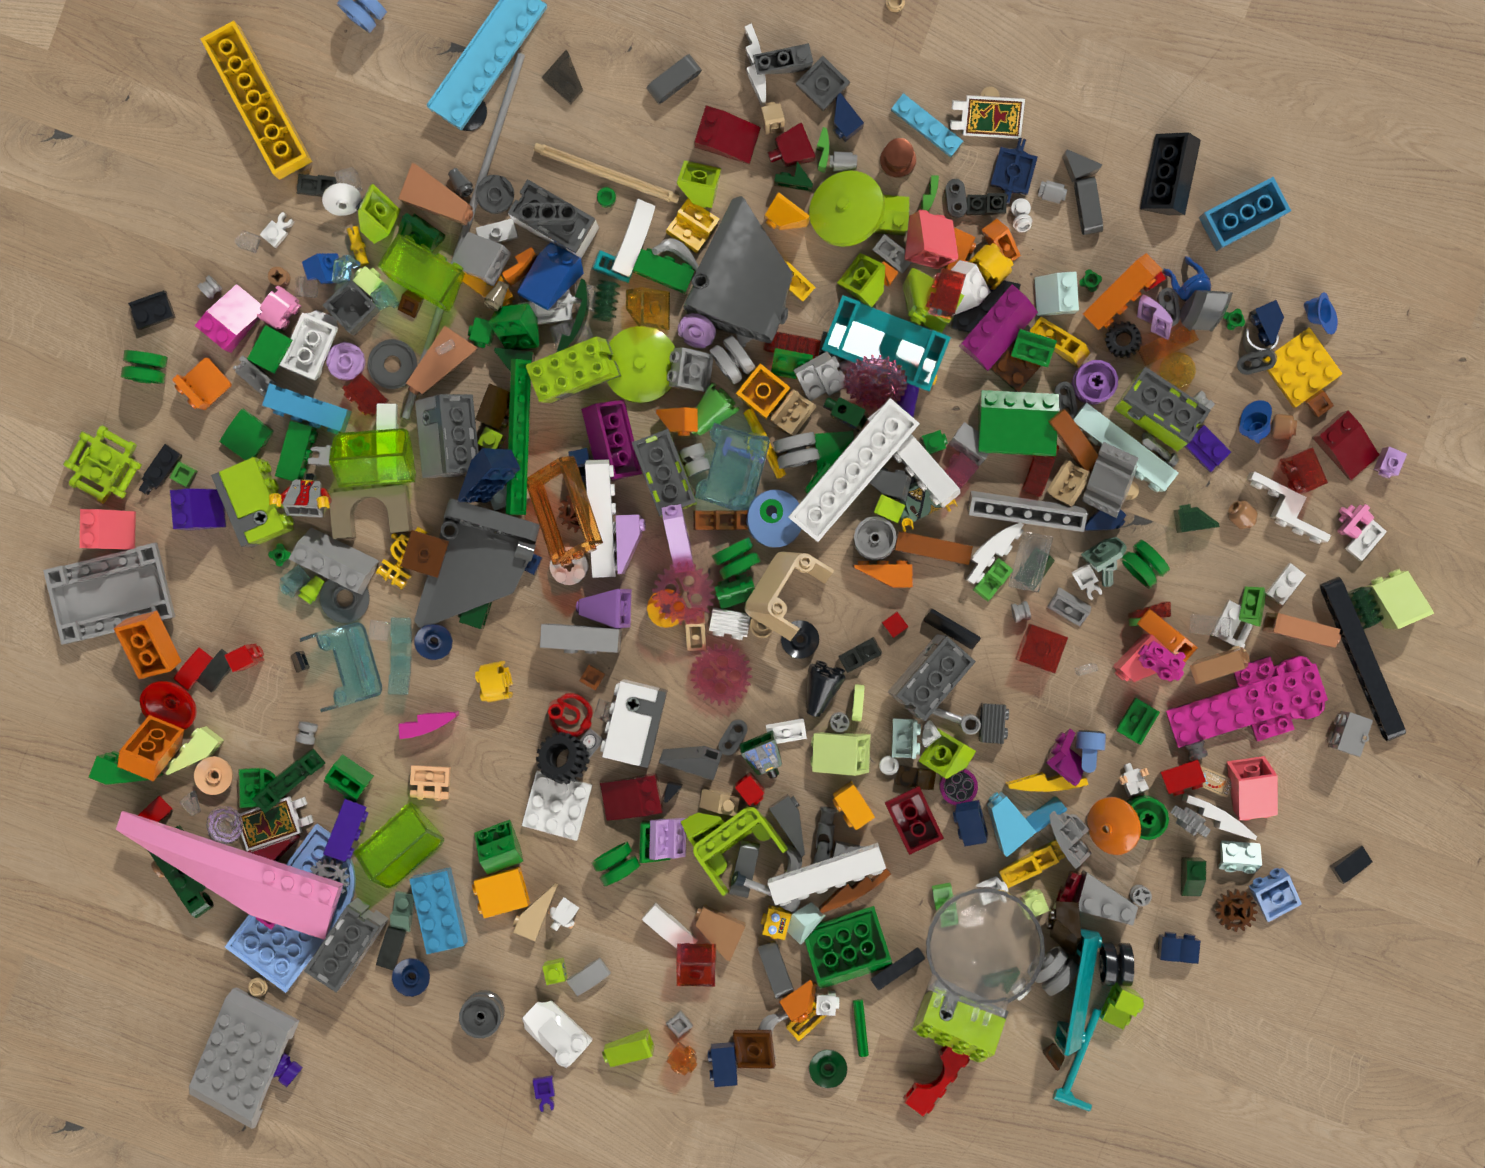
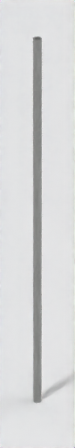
M517 54L469 204L473 208V217L470 222L468 221L467 226H462L453 257L470 230L478 205L476 189L478 183L488 174L525 58L524 54ZM451 266L447 273L420 361L434 342L456 274V270ZM411 391L402 414V418L405 419L410 418L417 396Z

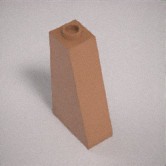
M411 164L398 199L409 206L467 226L468 221L470 222L473 217V208L418 165Z
M444 326L406 382L409 386L408 390L415 395L419 393L424 395L474 354L477 347Z
M1267 612L1262 630L1336 648L1341 639L1340 629L1280 613Z

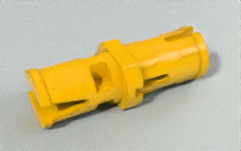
M353 226V231L351 227L346 229L351 242L350 249L354 252L357 266L363 267L369 264L364 249L366 246L362 242L359 227Z

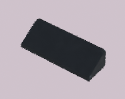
M932 608L928 610L923 619L925 623L969 649H973L981 640L980 636Z
M919 947L915 948L871 978L876 989L881 990L925 960L922 950Z

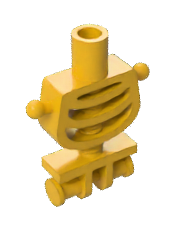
M418 526L415 529L417 532L427 534L425 530ZM393 533L391 538L396 541L391 545L390 551L397 562L394 565L388 560L383 559L382 563L388 566L389 570L384 569L381 565L377 569L376 574L383 576L385 581L391 579L390 584L397 585L402 590L407 581L401 580L400 576L402 575L407 579L412 577L401 569L403 567H400L405 553L401 542L407 547L409 537L406 535L397 537V534ZM396 549L402 553L401 557L397 554ZM393 571L397 572L395 576L391 575Z

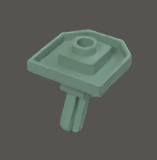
M1117 537L1108 538L1083 552L1081 556L1097 572L1102 570V585L1104 587H1111L1114 584L1113 570H1117V560L1124 556L1127 547Z

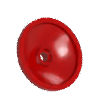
M157 681L149 684L141 693L140 708L146 718L150 715L184 730L189 728L194 722L197 714L196 704L191 695L181 686L167 681Z

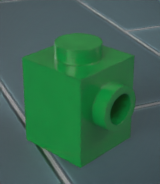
M475 317L473 325H470L468 330L469 340L474 342L476 347H491L495 332L489 325V320Z
M941 430L920 437L923 448L929 454L945 450L946 444H948L945 433L942 434Z

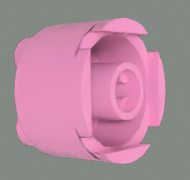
M277 286L275 288L278 291L275 293L271 291L259 308L262 311L261 315L257 313V317L276 331L280 329L285 330L290 324L288 320L292 314L296 315L301 308V305L298 304L299 299L282 287Z

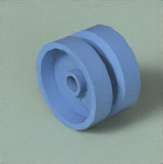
M339 0L337 2V6L345 15L368 33H371L376 26L371 16L381 20L387 13L386 9L377 0Z

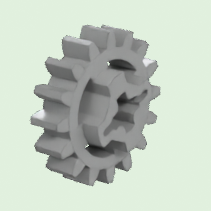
M1175 805L1170 812L1178 818L1175 823L1194 836L1199 833L1206 838L1211 831L1204 825L1206 820L1188 807L1183 810Z
M325 858L323 863L319 860L316 862L317 867L313 865L310 868L313 871L311 873L325 878L335 876L332 880L337 882L340 877V883L344 884L341 893L347 891L344 886L350 885V882L346 881L350 875L345 874L348 868L342 869L343 862L336 864L335 858L330 862L328 858Z

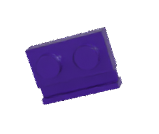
M1205 425L1196 432L1191 442L1184 446L1209 472H1212L1231 453Z

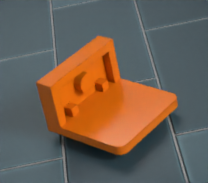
M204 358L185 376L177 374L172 379L176 384L174 387L177 391L189 398L187 400L194 409L206 410L232 386L227 377L209 358Z

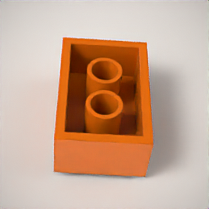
M158 611L127 618L113 628L138 679L170 672L181 662Z
M149 715L120 749L117 767L154 781L182 746L184 729Z

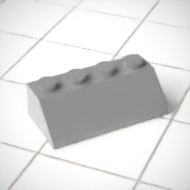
M312 527L297 542L289 557V560L363 595L380 562Z

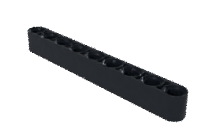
M1336 577L1320 584V590L1336 628L1340 629L1339 633L1341 634L1342 643L1382 737L1388 742L1405 735V726L1342 579Z

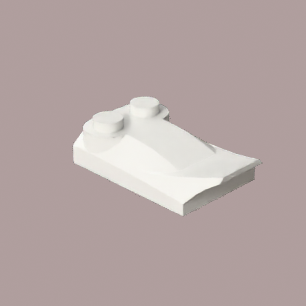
M318 310L302 313L291 336L293 341L280 366L316 381L322 374V366L338 331L337 320L333 316Z
M552 1000L543 1003L537 1002L522 1018L524 1029L555 1058L558 1065L565 1068L570 1066L593 1040Z

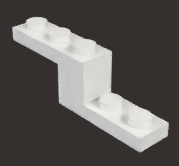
M1257 472L1248 474L1246 480L1251 482V486L1257 489L1264 488L1273 497L1278 498L1280 496L1270 516L1275 519L1276 524L1282 527L1287 525L1293 528L1292 532L1301 536L1305 534L1310 537V541L1317 544L1329 541L1330 534L1297 519L1307 497Z

